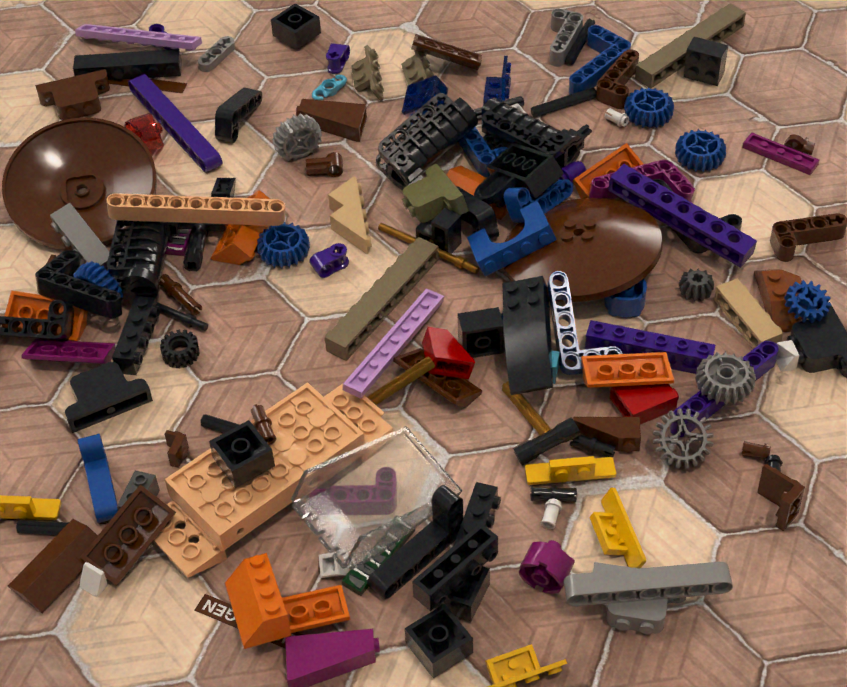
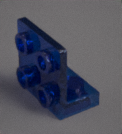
M504 56L502 77H486L483 105L491 98H497L501 101L509 99L510 88L507 87L511 86V77L508 74L511 73V62H508V56Z
M436 75L408 85L402 113L405 115L420 109L438 93L447 95L448 87ZM438 100V103H437L436 106H439L440 104L444 105V102H445V101H444V100H442V101H439V100Z

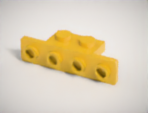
M594 456L556 459L549 460V463L525 465L528 485L616 477L613 457L594 458Z
M611 487L601 499L605 512H593L589 518L604 555L624 556L628 567L641 568L646 563V557L616 488Z
M0 495V518L57 520L62 503L60 499Z
M531 644L485 660L493 685L487 687H517L515 682L523 679L525 683L540 679L538 674L547 671L548 675L563 671L561 666L567 664V661L564 659L540 668L533 645Z

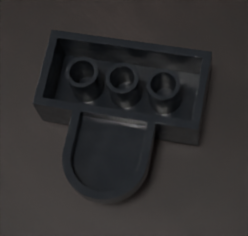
M512 143L486 166L491 175L476 188L474 196L488 205L495 203L498 208L506 205L504 201L506 189L526 188L530 196L536 199L543 195L550 185L556 183L564 173L553 155Z

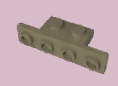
M366 45L364 47L366 57L352 65L354 86L358 92L371 86V91L382 101L384 99V88L381 84L382 77L377 60L379 56L375 49H371Z
M414 50L415 55L401 64L407 84L413 90L425 82L427 89L435 96L438 94V85L433 79L434 74L429 68L431 66L430 62L425 57L427 54Z

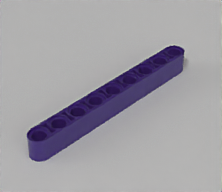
M143 74L128 81L133 95L205 173L223 165L218 151L147 75Z

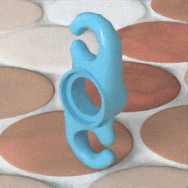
M339 74L335 78L324 80L321 85L313 90L312 98L314 100H324L328 96H334L346 85L347 78Z

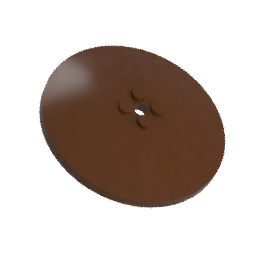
M86 117L58 121L30 135L17 147L10 157L2 179L3 201L16 227L33 241L58 250L73 249L71 246L67 247L61 239L62 235L60 232L56 234L51 227L52 219L50 215L71 203L105 246L112 243L117 220H112L108 216L107 197L116 193L155 195L157 188L155 164L150 151L143 141L132 131L120 124L104 119ZM82 188L87 189V191L83 194L78 193V191Z
M579 198L563 201L545 213L557 240L505 266L504 270L511 282L543 276L546 285L553 272L562 271L568 277L572 302H585L605 298L634 286L653 270L662 253L661 230L656 220L648 212L625 201L611 198ZM518 223L509 233L505 242L515 238L523 230L525 223ZM559 280L552 281L555 286L563 285Z

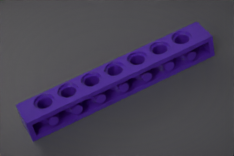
M623 164L610 177L608 188L610 192L634 206L644 209L651 216L741 268L754 254L757 240L658 184L651 178L644 176L635 169Z

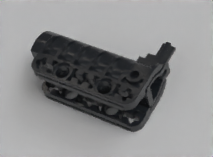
M436 94L379 143V154L375 162L377 168L401 190L423 179L422 173L478 125L475 112L460 97L453 102L446 94ZM438 100L445 101L444 105L440 104L439 106L435 107L438 103ZM381 158L384 159L386 163L381 164Z
M497 98L489 99L482 107V132L486 134L483 139L490 150L500 147L508 148L512 143H516L553 155L561 169L577 160L580 150L584 148V139L592 133L587 124L578 131L573 129L569 131L566 129L562 131L557 130Z
M117 220L107 268L109 273L114 275L115 280L119 282L118 286L122 289L125 286L124 291H121L123 294L122 299H128L129 304H133L135 296L157 298L168 241H173V236H179L181 229H197V223Z

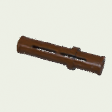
M163 274L161 278L164 282L160 280V285L167 290V294L179 301L192 315H198L200 312L196 307L202 310V305L185 292L180 283L174 282L169 275Z

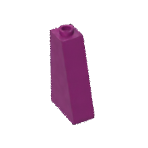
M373 629L285 637L288 687H309L375 663V653L380 652L379 638H374Z

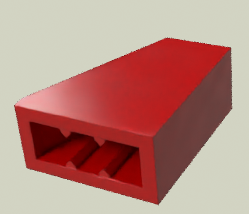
M427 327L422 346L425 358L430 357L435 365L434 368L428 371L429 374L469 379L475 365V360L447 329Z
M669 384L614 386L610 389V399L623 417H640V425L677 409L679 395L676 389L672 388Z

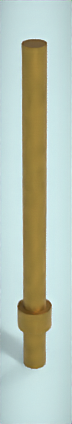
M380 223L378 226L379 230L409 244L417 239L384 223ZM438 248L439 257L453 263L455 267L469 270L475 274L479 272L480 267L468 262L466 258L462 256L457 257Z

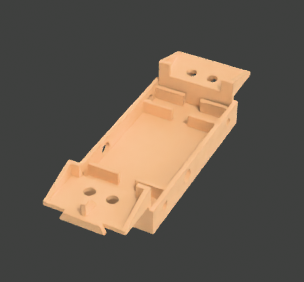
M307 382L265 411L267 417L272 421L271 427L276 436V441L269 445L273 451L275 467L235 488L213 459L210 448L165 479L168 494L172 498V501L167 505L176 514L153 542L187 578L227 559L225 550L354 457L359 462L364 461L393 432V428L381 418L384 412L365 395L360 399L343 391V384L323 397ZM253 419V420H251L250 422H251V423L253 424V426H254L255 421H254V419ZM313 475H315V477L313 478V480H311L310 482H308V480L310 479V477L313 476ZM179 523L186 524L184 529H176L175 527ZM192 537L199 538L197 543H189Z

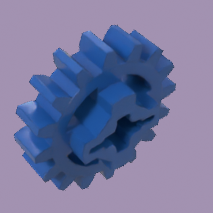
M804 280L800 284L795 282L786 292L784 297L786 300L785 307H790L789 313L794 312L796 314L795 319L802 317V322H805L806 319H809L811 323L815 319L821 321L823 317H826L831 307V303H829L831 297L825 296L827 290L821 291L820 284L813 286V281H810L809 284H806Z

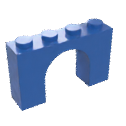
M538 201L520 209L525 220V226L515 238L503 243H494L491 241L485 228L467 237L476 262L485 277L557 240Z

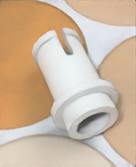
M611 108L606 112L612 114V116L606 113L604 116L605 119L616 123L618 127H625L629 122V117L626 113L621 114Z
M549 499L544 505L545 512L541 526L546 529H554L558 514L562 511V506L559 500Z

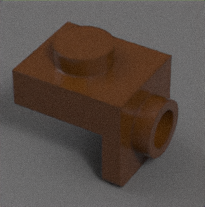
M166 430L164 435L167 446L170 447L167 452L170 466L179 468L182 461L188 455L189 445L186 434Z

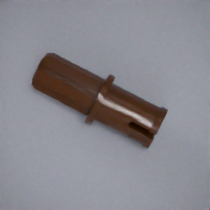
M253 405L251 414L255 421L254 427L259 431L267 444L270 445L276 441V436L271 427L272 421L267 417L262 405Z

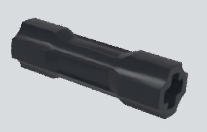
M197 223V229H190L191 235L183 261L184 268L188 271L197 272L201 268L205 239L208 236L206 223Z
M570 417L546 433L515 446L513 450L523 466L536 459L545 451L561 443L568 442L581 434L573 418Z

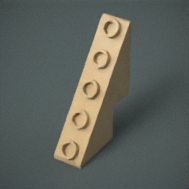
M354 176L328 194L329 208L334 211L330 215L331 229L368 254V248L372 247L371 237L366 235L369 234L368 222H364V220H367L366 209H362L364 207L363 195L359 196V194H362L361 182L357 183V179Z

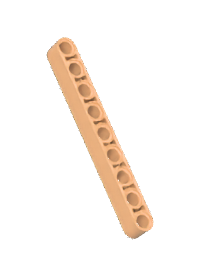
M118 193L107 197L108 216L112 220L279 226L285 221V203L278 199Z

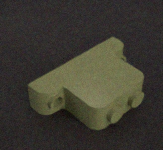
M438 164L426 169L425 178L406 186L402 190L405 197L402 199L406 210H409L412 218L416 217L422 223L434 219L444 208L454 211L459 215L469 211L463 194Z

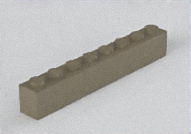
M732 4L721 8L692 29L639 62L635 68V79L650 89L685 66L686 51L693 37L720 43L744 27L746 12Z
M420 237L411 243L407 250L398 256L396 262L386 269L383 276L374 282L369 291L365 292L361 299L350 308L349 312L339 319L337 325L327 332L325 336L326 351L347 361L439 260L438 246Z

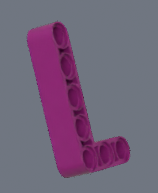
M659 160L632 167L652 180H663L674 193L692 203L695 188L671 161ZM614 173L593 178L589 198H620L608 190L610 177Z

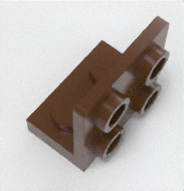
M765 464L762 467L757 493L779 506L776 513L778 517L776 527L784 531L799 514L805 486L801 485L797 480L784 475L778 469Z

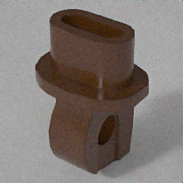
M796 134L790 135L784 143L787 147L812 155L815 143L808 141L809 138L803 139Z

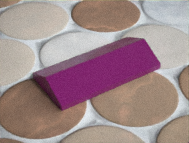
M35 339L21 356L22 359L36 361L106 364L112 360L115 343Z

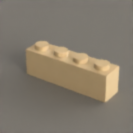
M738 278L716 286L714 301L753 349L764 341H772L776 344L781 342L783 337L781 328L772 321L770 315L762 309L758 300L753 298L748 292L747 287Z

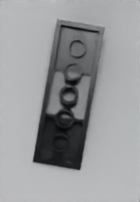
M538 276L502 283L504 339L510 394L517 395L553 388L550 306L544 277Z

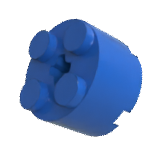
M643 278L634 286L620 293L605 297L604 304L608 313L614 317H638L645 307L647 291L645 279Z

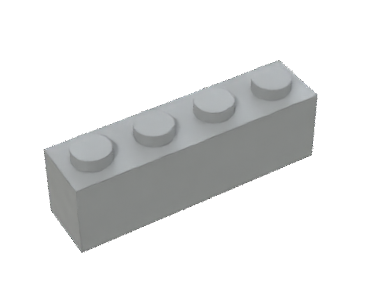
M71 203L50 215L52 219L50 225L56 234L60 232L64 244L67 247L71 246L73 250L77 251L79 259L84 264L91 261L97 262L108 271L109 251Z

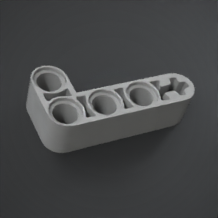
M554 9L551 12V29L558 32L550 46L549 62L551 65L559 67L565 64L566 56L583 27V15L581 13L565 9Z

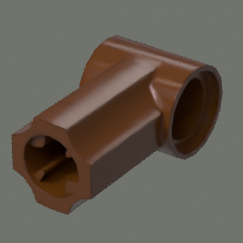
M332 152L323 158L306 159L307 175L328 174L331 177H339L343 173L342 155Z

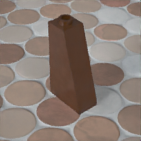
M302 99L300 106L296 108V116L300 113L302 115L307 114L316 120L321 131L360 142L367 120L366 104Z

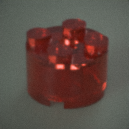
M151 113L129 119L125 122L124 127L136 134L150 152L164 147L160 134L163 132L162 126L159 122H155Z

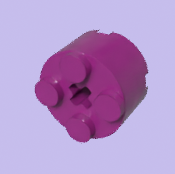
M549 540L548 543L532 542L519 567V575L525 583L534 589L538 585L544 588L542 591L544 593L557 594L564 586V578L569 576L575 560L563 551L561 545L554 540Z

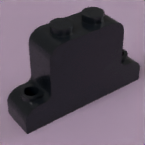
M831 305L826 317H823L821 321L815 319L813 323L809 320L794 323L787 341L792 340L798 351V364H801L802 368L808 373L836 368L847 378V331L833 306Z
M108 362L71 378L70 385L76 403L66 408L65 415L72 433H75L152 402L153 399L150 388L144 379L127 381L119 365L115 362Z

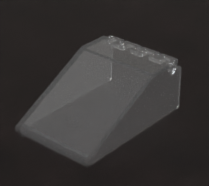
M405 426L305 470L291 500L294 503L292 507L302 519L308 517L304 522L315 536L322 534L318 538L329 553L335 552L332 557L342 569L349 567L352 570L378 557L431 517L432 496L441 485H446L457 495H460L463 490L408 427Z

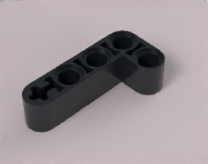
M243 87L217 108L215 113L216 139L232 143L236 142L239 134V122L259 107L262 102V91Z
M456 186L463 194L469 210L461 215V219L472 226L473 234L485 228L491 240L499 237L497 220L492 207Z
M54 300L49 305L48 320L0 316V325H8V328L0 327V335L67 340L72 334L74 307L69 302ZM63 305L64 312L60 315L59 308ZM22 323L23 329L19 332L18 327ZM39 325H42L41 333H38ZM59 326L62 327V332L60 333V335L57 334V328Z

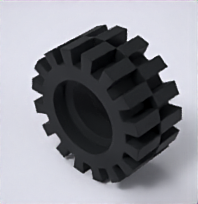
M180 329L176 330L177 333L171 331L169 332L170 336L166 334L164 339L161 340L160 349L163 360L172 368L174 365H176V368H180V365H183V368H185L187 363L191 366L193 360L197 361V356L200 354L196 336H193L192 332L187 333V330H183L182 333ZM177 347H187L182 351H173Z

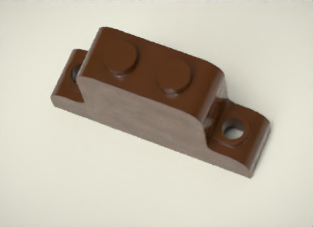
M106 69L35 85L40 104L42 106L55 105L61 120L99 113L102 108L98 95L110 90Z

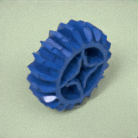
M641 87L640 91L634 90V93L629 94L625 101L624 110L630 122H635V126L642 125V128L654 126L658 128L659 125L664 126L665 123H669L674 112V102L668 93H663V90L658 91L656 88L650 89L648 87L644 89Z
M690 130V133L684 132V135L679 137L675 146V154L678 162L682 163V167L687 166L688 170L694 169L695 172L697 170L702 172L708 170L711 172L712 168L717 169L719 165H722L724 158H726V144L724 139L720 138L718 134L714 135L713 131L709 133L706 130Z
M284 222L279 226H269V229H263V233L259 234L260 238L257 239V251L260 258L267 265L272 264L274 268L277 266L281 268L288 266L290 268L291 264L297 265L298 261H304V257L308 256L310 248L309 236L306 234L305 229H301L300 225L294 226L293 222L289 225Z
M86 262L78 267L73 274L74 278L120 293L122 302L123 294L121 292L122 288L118 286L119 282L115 280V276H112L99 263Z

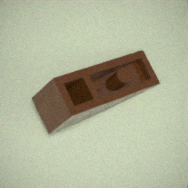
M573 417L581 435L589 438L596 437L598 441L616 446V451H640V417Z

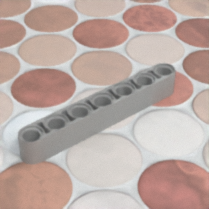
M725 562L579 573L564 578L567 604L571 606L727 593L733 588L729 567Z

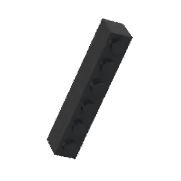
M180 49L75 55L73 72L74 76L106 69L108 80L134 79L143 74L147 75L148 78L181 76L182 60Z

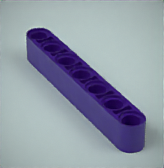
M772 341L760 343L743 357V361H749L750 366L754 367L756 380L776 364L779 348ZM700 390L673 412L675 416H678L677 410L681 408L683 415H685L686 410L691 409V417H693L695 412H699L697 420L700 421L703 417L707 420L725 406V403L720 401L716 404L715 399L708 401V395L702 396ZM677 421L670 425V431L673 435L677 434ZM684 421L689 432L697 428L694 424Z

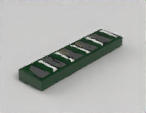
M396 516L342 579V585L362 596L369 587L367 580L372 572L406 543L415 532V526Z

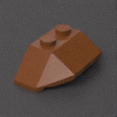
M781 269L754 271L765 311L770 315L772 321L781 328L782 332H791L792 325L800 322L802 317L795 319L796 314L788 312L790 307H785L786 300L784 297L790 286H793L795 282L801 283V277Z

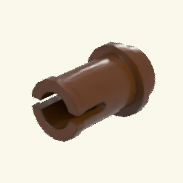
M744 441L742 455L761 458V461H764L770 455L771 447L767 446L766 443L760 445Z

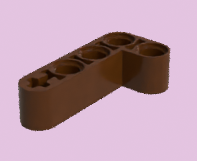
M633 49L624 51L598 80L596 89L597 101L616 109H624L625 101L629 96V88L625 84L636 72L635 68L639 63L638 51Z
M835 213L775 222L772 226L770 244L780 261L789 262L794 258L795 249L798 245L842 239L847 227V217L843 214Z

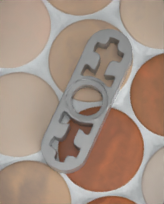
M230 36L220 38L198 59L199 69L203 72L212 71L235 49L234 39Z

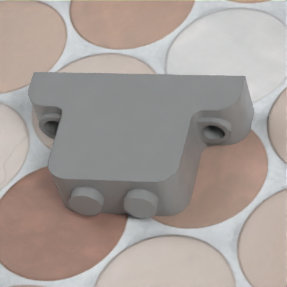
M594 562L593 572L638 568ZM686 597L610 603L607 607L606 621L611 627L619 630H634L644 634L660 633L664 629L667 604L682 603L686 600Z

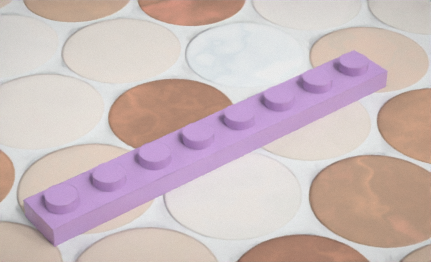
M84 24L75 29L76 36L83 37L84 39L96 38L99 41L112 40V42L122 41L127 44L139 43L142 46L156 45L158 48H182L186 51H193L202 44V39L198 36Z
M426 288L343 383L342 390L361 399L393 362V358L400 354L443 303L444 296Z

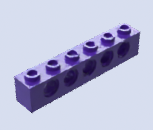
M590 320L585 341V349L613 346L619 348L623 354L666 352L671 369L697 374V368L703 359H707L708 355L714 356L716 346L715 344Z

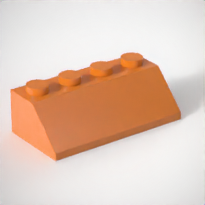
M260 190L248 197L270 199ZM228 224L211 259L235 265H241L245 261L249 262L255 256L254 250L258 244L257 239L260 238L259 234L263 233V229H267L268 226Z
M267 553L243 559L227 579L225 586L244 649L292 636L288 615Z

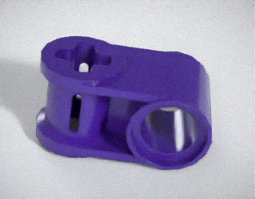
M330 44L326 54V59L328 60L327 70L329 73L338 74L342 72L346 61L349 59V45Z
M341 243L333 244L331 247L313 254L309 263L321 278H326L339 270L345 269L349 265V259L346 256L347 247Z

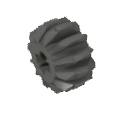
M698 268L694 271L690 269L688 272H684L681 280H679V289L681 295L686 296V300L692 298L694 302L697 299L704 301L705 298H710L712 290H714V281L712 275L707 274V270L700 271Z

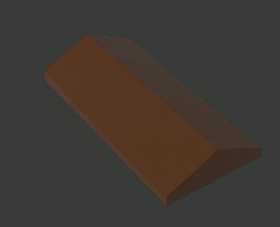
M415 34L411 47L412 50L475 70L480 68L482 62L481 54Z
M419 348L394 357L393 362L408 370L425 358L424 350ZM429 372L417 378L453 404L463 408L468 407L482 394L481 389L463 378L429 374Z
M140 484L80 558L102 570L105 577L117 586L176 512Z
M72 519L8 585V588L43 614L82 573L85 561L80 557L98 535L87 525Z

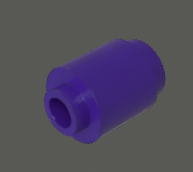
M574 161L562 168L564 174L559 177V180H570L573 184V179L585 172L586 167L582 162Z

